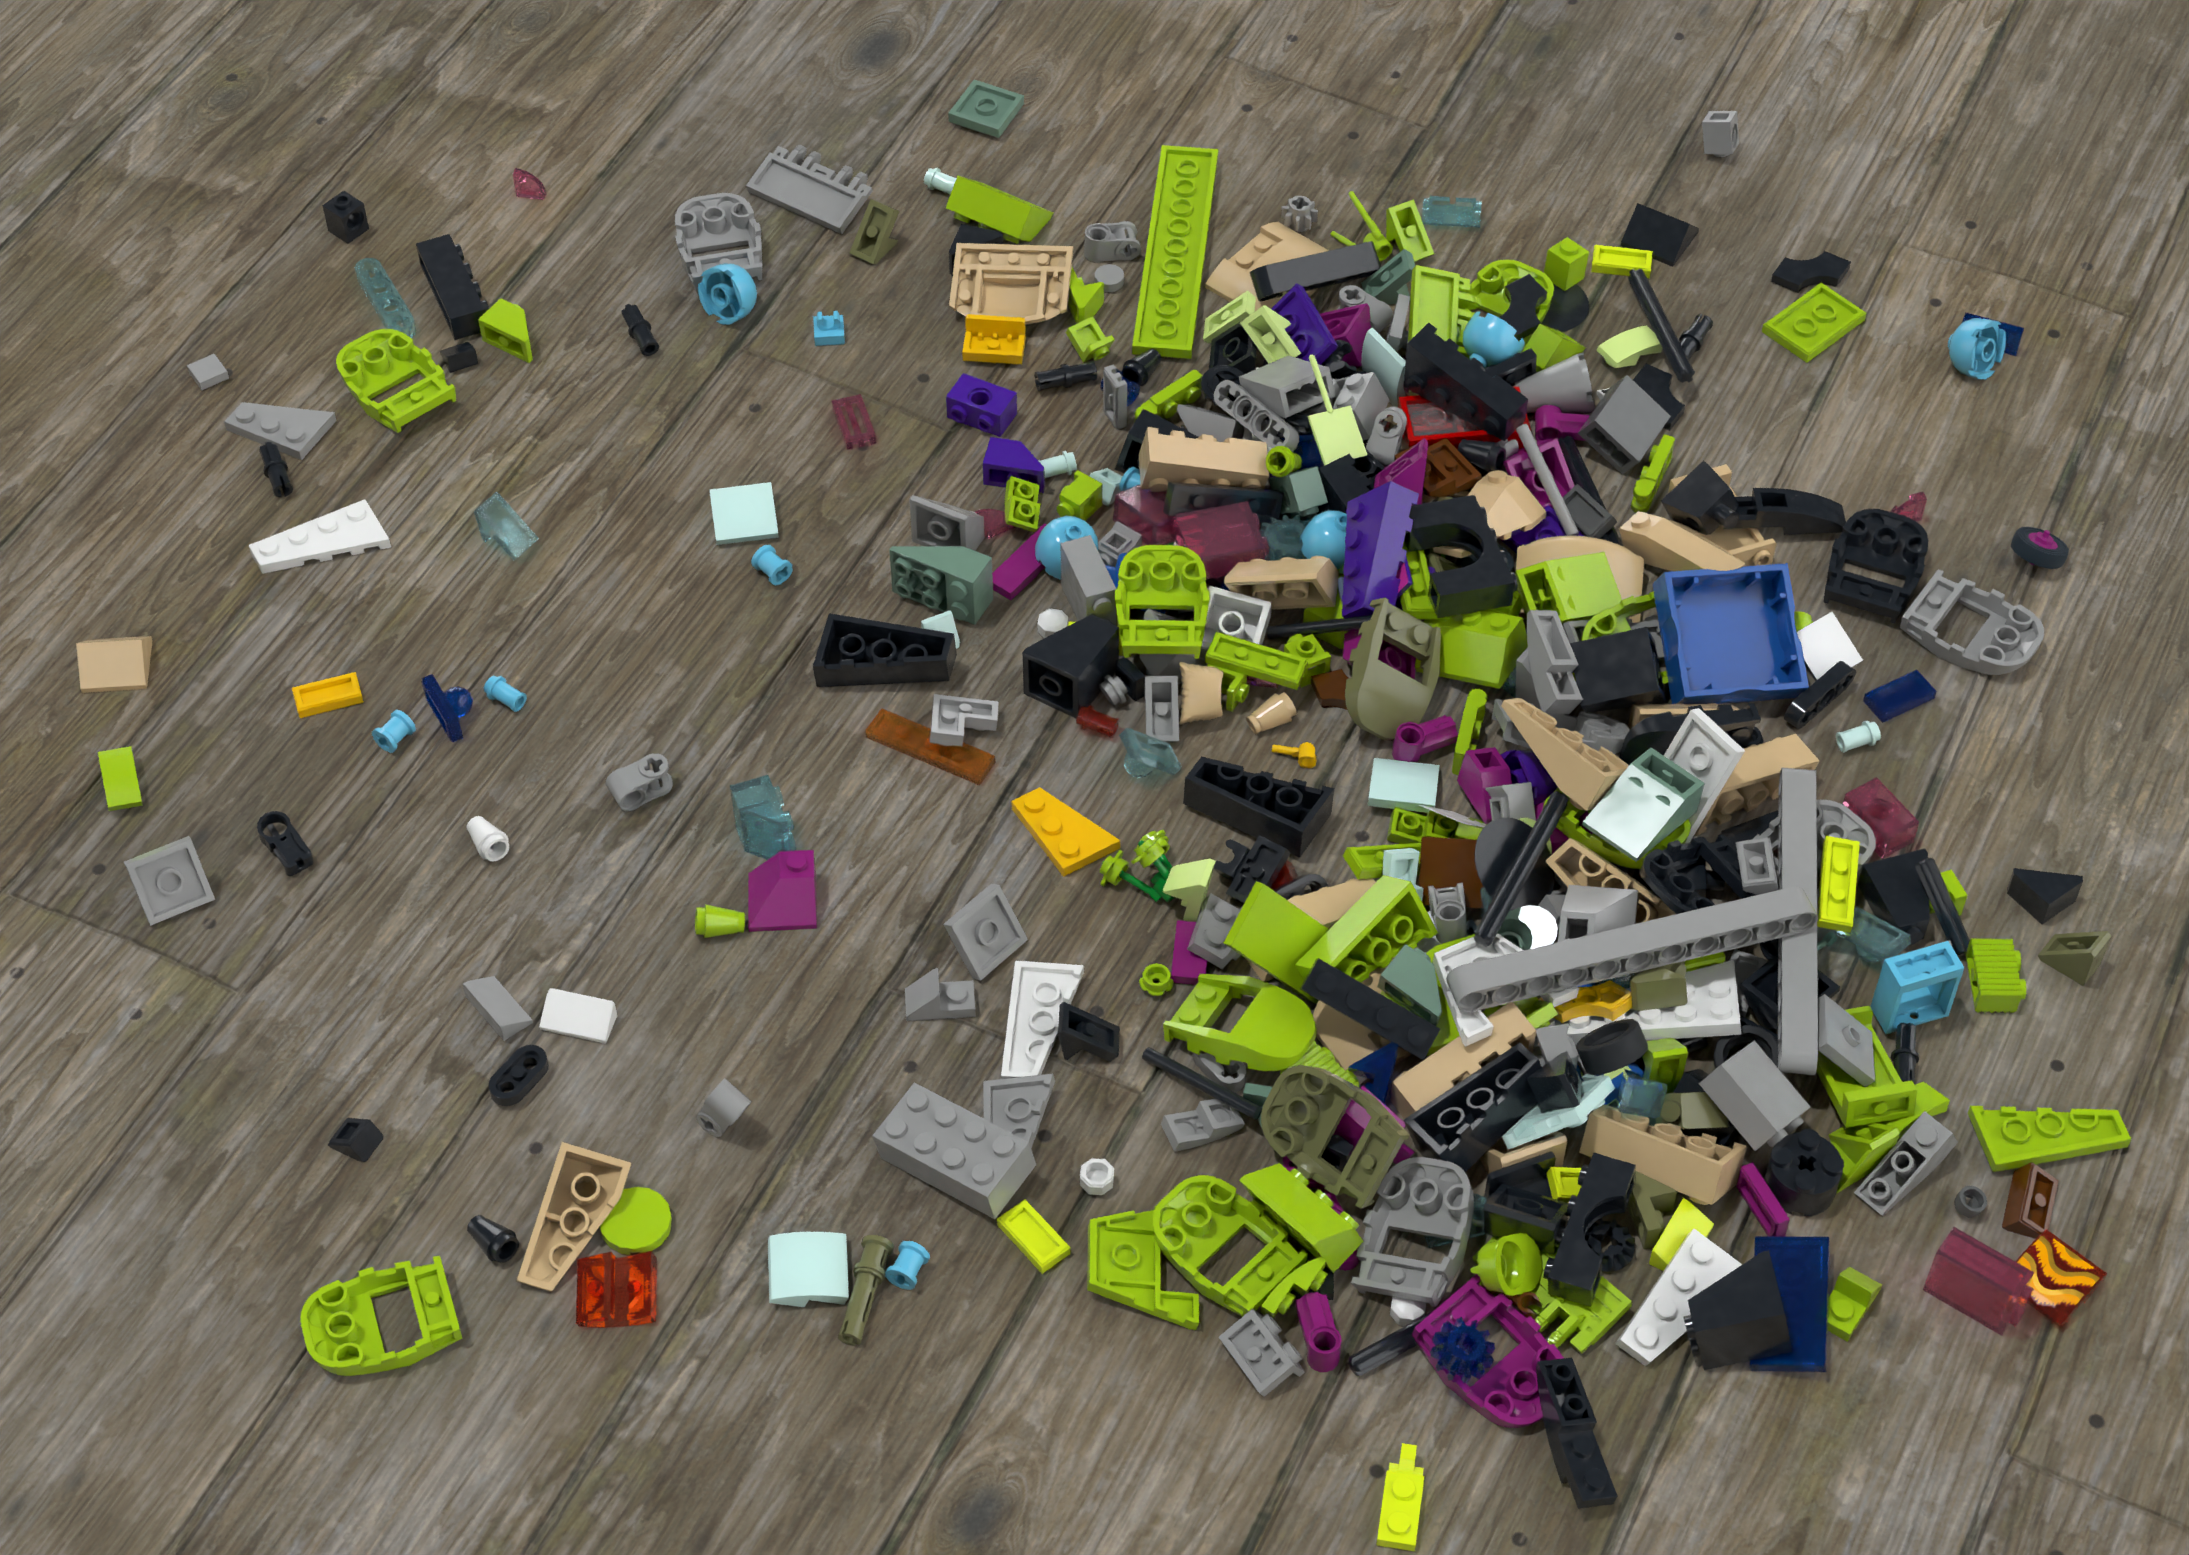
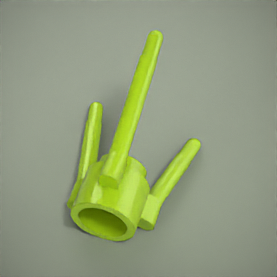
M1350 191L1348 195L1371 230L1365 236L1363 243L1373 241L1379 261H1383L1392 253L1393 246L1370 218L1355 193ZM1335 231L1330 233L1332 237L1346 246L1356 245Z

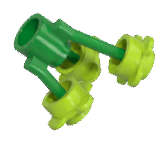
M1151 831L1144 835L1134 849L1137 855L1131 861L1132 864L1139 862L1143 868L1153 863L1159 871L1151 879V882L1154 884L1153 888L1127 873L1129 862L1122 859L1124 854L1122 850H1119L1115 857L1109 855L1102 862L1100 873L1104 876L1100 885L1105 886L1107 882H1110L1116 886L1124 879L1149 894L1155 902H1158L1161 898L1167 903L1172 901L1175 897L1163 892L1172 865L1164 855L1170 848L1168 844L1169 839L1165 836V831Z

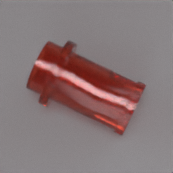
M1092 705L1089 707L1082 706L1076 719V724L1081 725L1082 730L1088 728L1109 736V738L1115 736L1120 722L1119 718H1114L1094 710Z

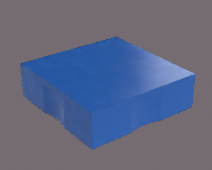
M1788 563L1744 566L1728 571L1711 569L1664 572L1652 584L1672 704H1726L1791 699L1798 697L1809 688L1802 644L1795 627V604Z

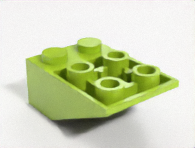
M1605 552L1548 560L1515 571L1518 584L1517 590L1521 594L1526 618L1530 610L1557 611L1562 625L1568 621L1591 620L1596 614L1616 606L1622 600Z

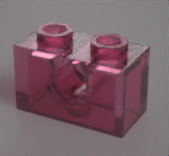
M1877 777L1845 794L1842 805L1850 809L1872 829L1876 839L1874 851L1881 859L1914 843L1919 821Z

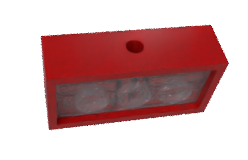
M1519 386L1513 387L1521 393ZM1420 395L1404 396L1398 399V407L1406 413L1407 424L1401 442L1403 451L1416 445L1424 438L1428 442V447L1447 438L1457 450L1462 439L1497 443L1501 441V439L1488 434L1468 421L1462 420L1444 408L1438 407ZM1526 414V419H1525V421H1524L1521 425L1527 424L1528 427H1529V429H1530V431H1531V428H1530V425H1529V421H1528V417H1527V414ZM1515 430L1507 440L1509 442L1514 439L1517 441L1519 449L1524 448Z

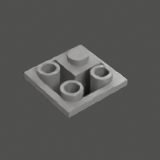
M1569 885L1561 909L1558 942L1635 924L1639 891Z

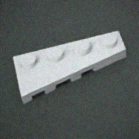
M1015 961L1001 1079L1042 1074L1058 1036L1059 1005L1062 1002L1071 1005L1084 974V965Z

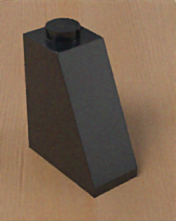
M1925 848L1866 863L1862 867L1857 885L1892 947L1903 944L1913 945L1924 939L1930 920L1929 897L1917 873L1915 864L1928 858V852Z

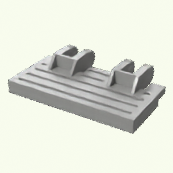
M802 145L796 146L790 155L787 149L780 146L776 148L774 153L770 152L747 183L748 192L840 234H843L873 192L872 187L866 185L868 178L867 174L859 172L847 187L853 175L852 167L845 165L836 175L834 170L820 165L821 155L816 151L811 152L802 163L807 154V148Z

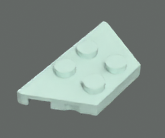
M1584 1075L1582 1077L1584 1081H1582L1580 1105L1574 1108L1541 1110L1537 1103L1502 1136L1507 1149H1512L1563 1128H1574L1585 1123L1588 1120L1587 1115L1604 1105V1099L1615 1089L1610 1077L1604 1075Z

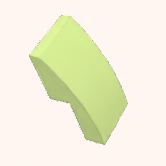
M1646 325L1627 330L1600 344L1596 351L1605 358L1607 364L1614 368L1634 366L1641 355L1661 353L1663 348L1656 334Z

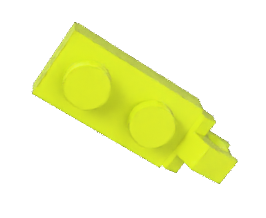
M1402 1443L1399 1464L1389 1463V1471H1386L1377 1546L1415 1552L1425 1477L1423 1476L1424 1468L1414 1466L1417 1445Z

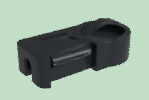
M271 811L260 817L257 823L260 840L271 853H275L284 866L287 876H293L313 865L314 861L310 849L285 813ZM273 823L285 824L287 826L285 832L280 835ZM266 827L272 836H267L263 833Z

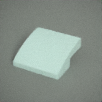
M1371 328L1367 331L1363 343L1362 370L1366 371V373H1375L1390 400L1389 402L1394 407H1398L1399 397L1406 396L1403 387L1406 361Z
M771 482L710 489L716 545L779 538Z
M1374 758L1368 806L1391 809L1397 807L1408 811L1429 813V809L1419 805L1435 808L1440 765Z
M792 1232L769 1236V1303L805 1307L809 1300L842 1305L846 1303L849 1298L846 1234L834 1232Z

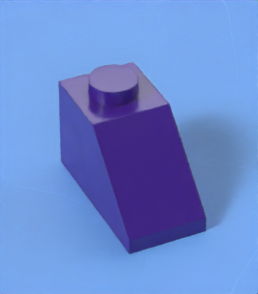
M990 437L983 460V485L1006 488L1007 481L1013 476L1040 485L1039 492L1044 493V466L1021 441Z

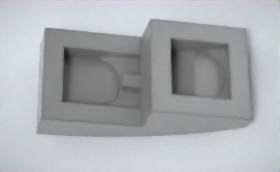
M1218 1099L1200 1101L1196 1110L1164 1115L1161 1126L1174 1152L1198 1147L1221 1139L1242 1129L1245 1124L1238 1110Z

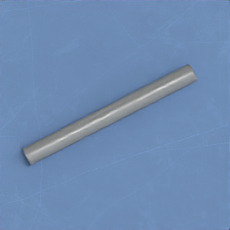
M1523 424L1517 427L1516 431L1566 535L1577 536L1579 531L1528 425Z

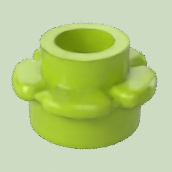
M1157 963L1147 966L1142 973L1143 977L1139 980L1141 989L1148 991L1152 996H1161L1165 991L1169 992L1174 983L1169 969Z

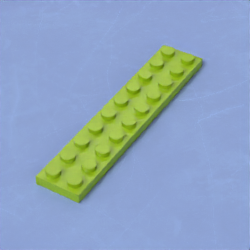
M1162 145L1132 343V354L1140 355L1149 349H1154L1159 352L1161 357L1192 358L1218 162V149Z

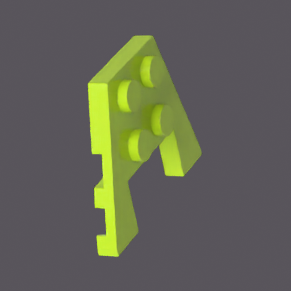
M1133 1210L1090 1219L1088 1225L1087 1290L1190 1330H1197L1199 1324V1294L1161 1290L1160 1247L1155 1240L1152 1225L1154 1210L1136 1214Z

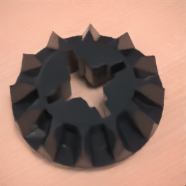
M1227 365L1210 368L1204 373L1201 380V390L1204 392L1205 399H1211L1214 405H1217L1214 401V391L1218 384L1224 380H1230L1240 385L1239 377L1244 375V373L1235 367ZM1228 393L1229 400L1234 402L1236 397Z
M1600 1218L1588 1229L1585 1240L1592 1251L1602 1258V1271H1617L1631 1262L1635 1252V1238H1632L1628 1226H1620L1617 1224L1616 1219L1603 1221ZM1607 1236H1611L1612 1245L1605 1249L1604 1253H1601L1600 1241H1603Z

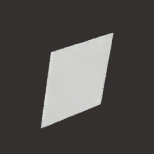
M1833 612L1797 632L1802 644L1804 660L1817 680L1839 661H1843L1851 667L1863 661Z
M1419 805L1463 824L1485 827V824L1476 820L1471 821L1468 817L1456 812Z

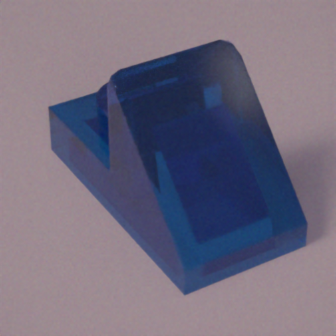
M1392 1042L1348 1067V1071L1353 1072L1356 1076L1374 1080L1373 1084L1367 1082L1365 1088L1383 1104L1386 1101L1399 1052L1398 1044Z

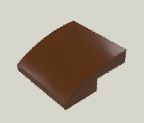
M1447 438L1428 447L1423 491L1429 497H1442L1473 488L1481 480V474ZM1412 447L1394 455V460L1398 459Z
M1439 837L1421 838L1419 886L1424 888L1423 905H1429L1428 886H1434L1435 889L1456 887L1457 883H1463L1466 907L1488 909L1492 902V897L1485 890L1477 873L1475 864L1477 840Z

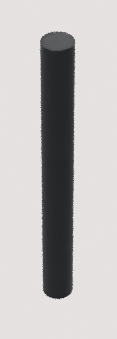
M1372 615L1268 626L1267 636L1269 639L1292 637L1296 634L1310 635L1359 630L1363 622L1370 621Z
M1150 1047L1144 1050L1143 1060L1255 1120L1260 1117L1262 1112L1261 1106Z

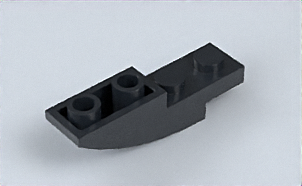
M1753 488L1752 496L1735 497L1739 504L1738 509L1735 511L1739 514V520L1731 529L1783 527L1784 535L1842 533L1846 520L1843 506L1831 499L1791 489Z
M1573 1358L1538 1361L1536 1373L1540 1405L1549 1446L1561 1483H1569L1578 1509L1614 1504L1618 1496L1593 1433V1428L1597 1421Z

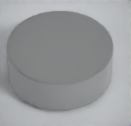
M1107 264L1100 266L1095 271V283L1103 282L1104 292L1118 291L1124 285V272L1116 265Z

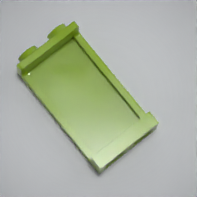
M1863 1006L1845 1009L1846 1012L1872 1032L1875 1082L1867 1087L1862 1086L1818 1051L1816 1072L1845 1128L1914 1116L1917 1088L1912 1080L1902 1082L1872 1027L1873 1011L1871 1007Z

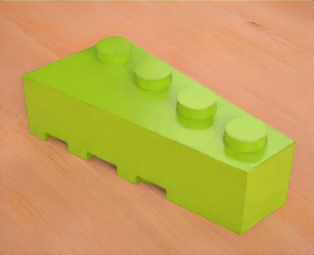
M1383 875L1295 966L1302 979L1305 980L1315 960L1319 958L1355 980L1363 982L1369 978L1370 972L1378 967L1385 968L1388 966L1392 958L1399 953L1405 944L1414 949L1418 947L1417 943L1424 938H1432L1438 934V931L1412 882Z

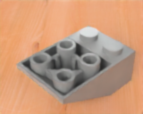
M1374 372L1366 374L1357 373L1350 377L1336 380L1332 379L1335 397L1329 400L1333 410L1351 405L1362 440L1369 439L1377 415L1386 409L1390 401ZM1323 401L1300 413L1313 415L1326 412L1327 410Z

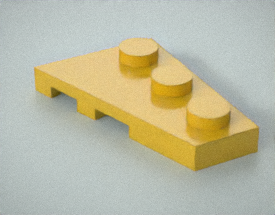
M1040 787L1011 801L1013 812L1063 877L1120 849V840Z

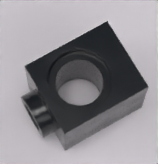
M342 191L322 205L328 231L345 243L349 244L369 230L364 203L346 191Z

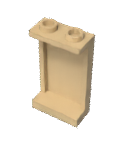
M1725 464L1712 468L1730 487L1732 472L1728 465ZM1687 475L1671 479L1668 493ZM1720 525L1709 535L1698 532L1744 562L1746 566L1768 565L1773 562L1776 542L1773 538L1764 540L1757 528L1723 529V526Z

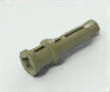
M867 1235L864 1236L861 1242L863 1252L860 1262L856 1263L853 1269L854 1277L856 1278L855 1285L838 1334V1339L848 1345L855 1346V1344H861L877 1286L886 1277L884 1268L888 1256L893 1253L894 1244L882 1236Z

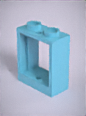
M1949 941L1884 960L1870 1007L1885 1034L1896 1032L1897 1026L1900 1023H1912L1916 1026L1949 1016L1964 971V966ZM1910 1015L1917 1016V1019L1911 1018Z

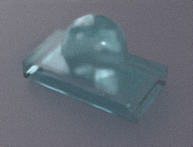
M1126 728L1119 735L1127 750L1124 757V766L1126 771L1133 777H1146L1152 773L1154 768L1175 775L1181 769V765L1169 743L1130 728Z
M1859 907L1854 908L1853 927L1850 933L1834 930L1835 934L1855 944L1858 955L1864 961L1877 963L1896 956L1911 944L1910 934Z

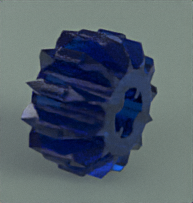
M1462 1316L1456 1319L1454 1325L1447 1321L1443 1323L1441 1332H1435L1432 1338V1343L1435 1346L1430 1351V1357L1439 1360L1435 1366L1436 1371L1444 1369L1449 1371L1447 1375L1448 1381L1453 1380L1456 1375L1460 1376L1463 1384L1469 1382L1471 1375L1476 1379H1480L1483 1377L1485 1369L1490 1368L1493 1364L1494 1359L1491 1354L1495 1350V1343L1486 1341L1490 1335L1489 1329L1480 1332L1477 1330V1320L1472 1321L1470 1326L1465 1324Z

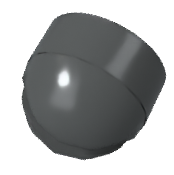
M1965 1186L1956 1195L1954 1200L1955 1209L1960 1215L1968 1218L1975 1217L1986 1208L1987 1198L1979 1188ZM1966 1197L1971 1198L1968 1205L1966 1204Z

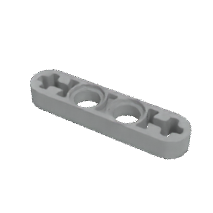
M1224 380L1218 384L1214 391V401L1219 407L1260 440L1266 442L1270 448L1285 446L1292 452L1296 449L1299 443V434L1295 428L1242 386L1230 380ZM1228 393L1236 397L1234 402L1229 400ZM1251 402L1250 413L1243 417L1244 407ZM1269 417V426L1266 430L1261 431L1262 421ZM1278 432L1282 433L1285 437L1284 442L1276 436Z

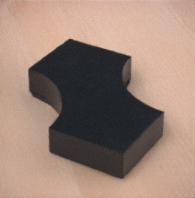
M1826 251L1818 257L1809 260H1794L1785 257L1772 274L1771 282L1797 293L1805 287L1820 283L1836 287L1850 269L1851 261Z
M1530 274L1505 286V296L1510 302V306L1503 315L1499 316L1500 319L1507 322L1517 331L1514 337L1518 341L1533 334L1538 325L1541 324L1535 311L1547 298V291Z
M1646 363L1633 381L1671 416L1663 427L1670 431L1684 413L1685 405L1679 402L1670 391L1669 387L1673 375Z

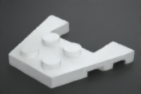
M1498 933L1492 944L1487 947L1477 944L1474 937H1471L1434 953L1433 964L1465 1047L1491 1036L1494 1026L1481 1010L1473 1012H1462L1459 1010L1447 984L1446 977L1451 970L1458 966L1524 951ZM1573 987L1540 996L1544 1001L1551 1002L1556 1007L1577 998L1579 988Z

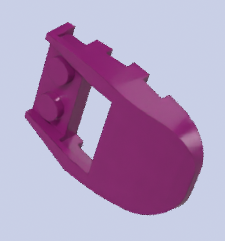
M1476 1274L1414 1328L1412 1336L1443 1383L1478 1413L1502 1427L1521 1428L1532 1425L1543 1418L1537 1384L1536 1364L1538 1361L1562 1359L1564 1357L1554 1344L1549 1345L1539 1332L1541 1326L1531 1316L1528 1318L1523 1316L1512 1307L1513 1302L1502 1293L1495 1297L1479 1285L1481 1279ZM1491 1314L1519 1345L1475 1384L1469 1387L1447 1364L1444 1354Z

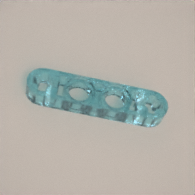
M364 258L358 261L355 265L358 283L385 328L398 330L412 338L416 334L414 318L381 263L374 258ZM368 272H371L372 274H374V277L370 278V275H369ZM376 288H387L386 291L381 293L373 292ZM387 306H398L397 309L392 311L383 310ZM400 320L403 327L397 325V321Z

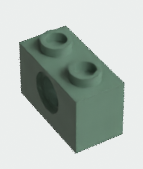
M1318 467L1299 469L1284 477L1275 476L1269 478L1271 489L1284 493L1280 514L1290 513L1291 518L1302 517L1319 512L1318 506L1328 503Z

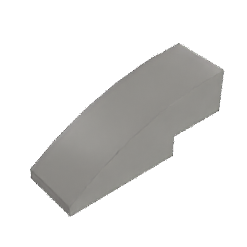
M1530 610L1527 613L1528 655L1531 675L1541 710L1547 714H1570L1583 700L1572 674V671L1579 664L1557 611Z

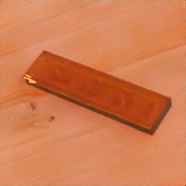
M881 708L865 730L866 738L979 786L996 763L995 755L964 742L962 746H943L930 743V728Z

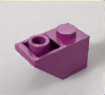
M1496 747L1466 751L1457 782L1484 823L1489 824L1492 821L1491 796L1486 791V788L1512 784L1510 768Z

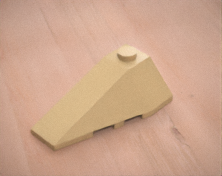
M1504 471L1489 472L1475 484L1468 496L1475 495L1479 506L1485 508L1487 523L1490 528L1495 530L1497 539L1507 540L1511 538L1512 531L1519 528L1524 532L1531 530L1546 518L1545 509L1520 478L1507 475ZM1453 546L1433 548L1435 553L1458 558L1471 555L1470 552Z
M1638 511L1619 528L1623 547L1644 558V564L1669 571L1699 569L1728 571L1746 566L1744 562L1692 528L1666 518Z
M1521 698L1504 700L1501 705L1558 788L1570 797V803L1578 809L1584 811L1594 809L1629 766L1602 746L1597 751L1584 744L1582 741L1584 736L1574 730L1572 732L1565 728L1556 727L1557 721L1555 718Z

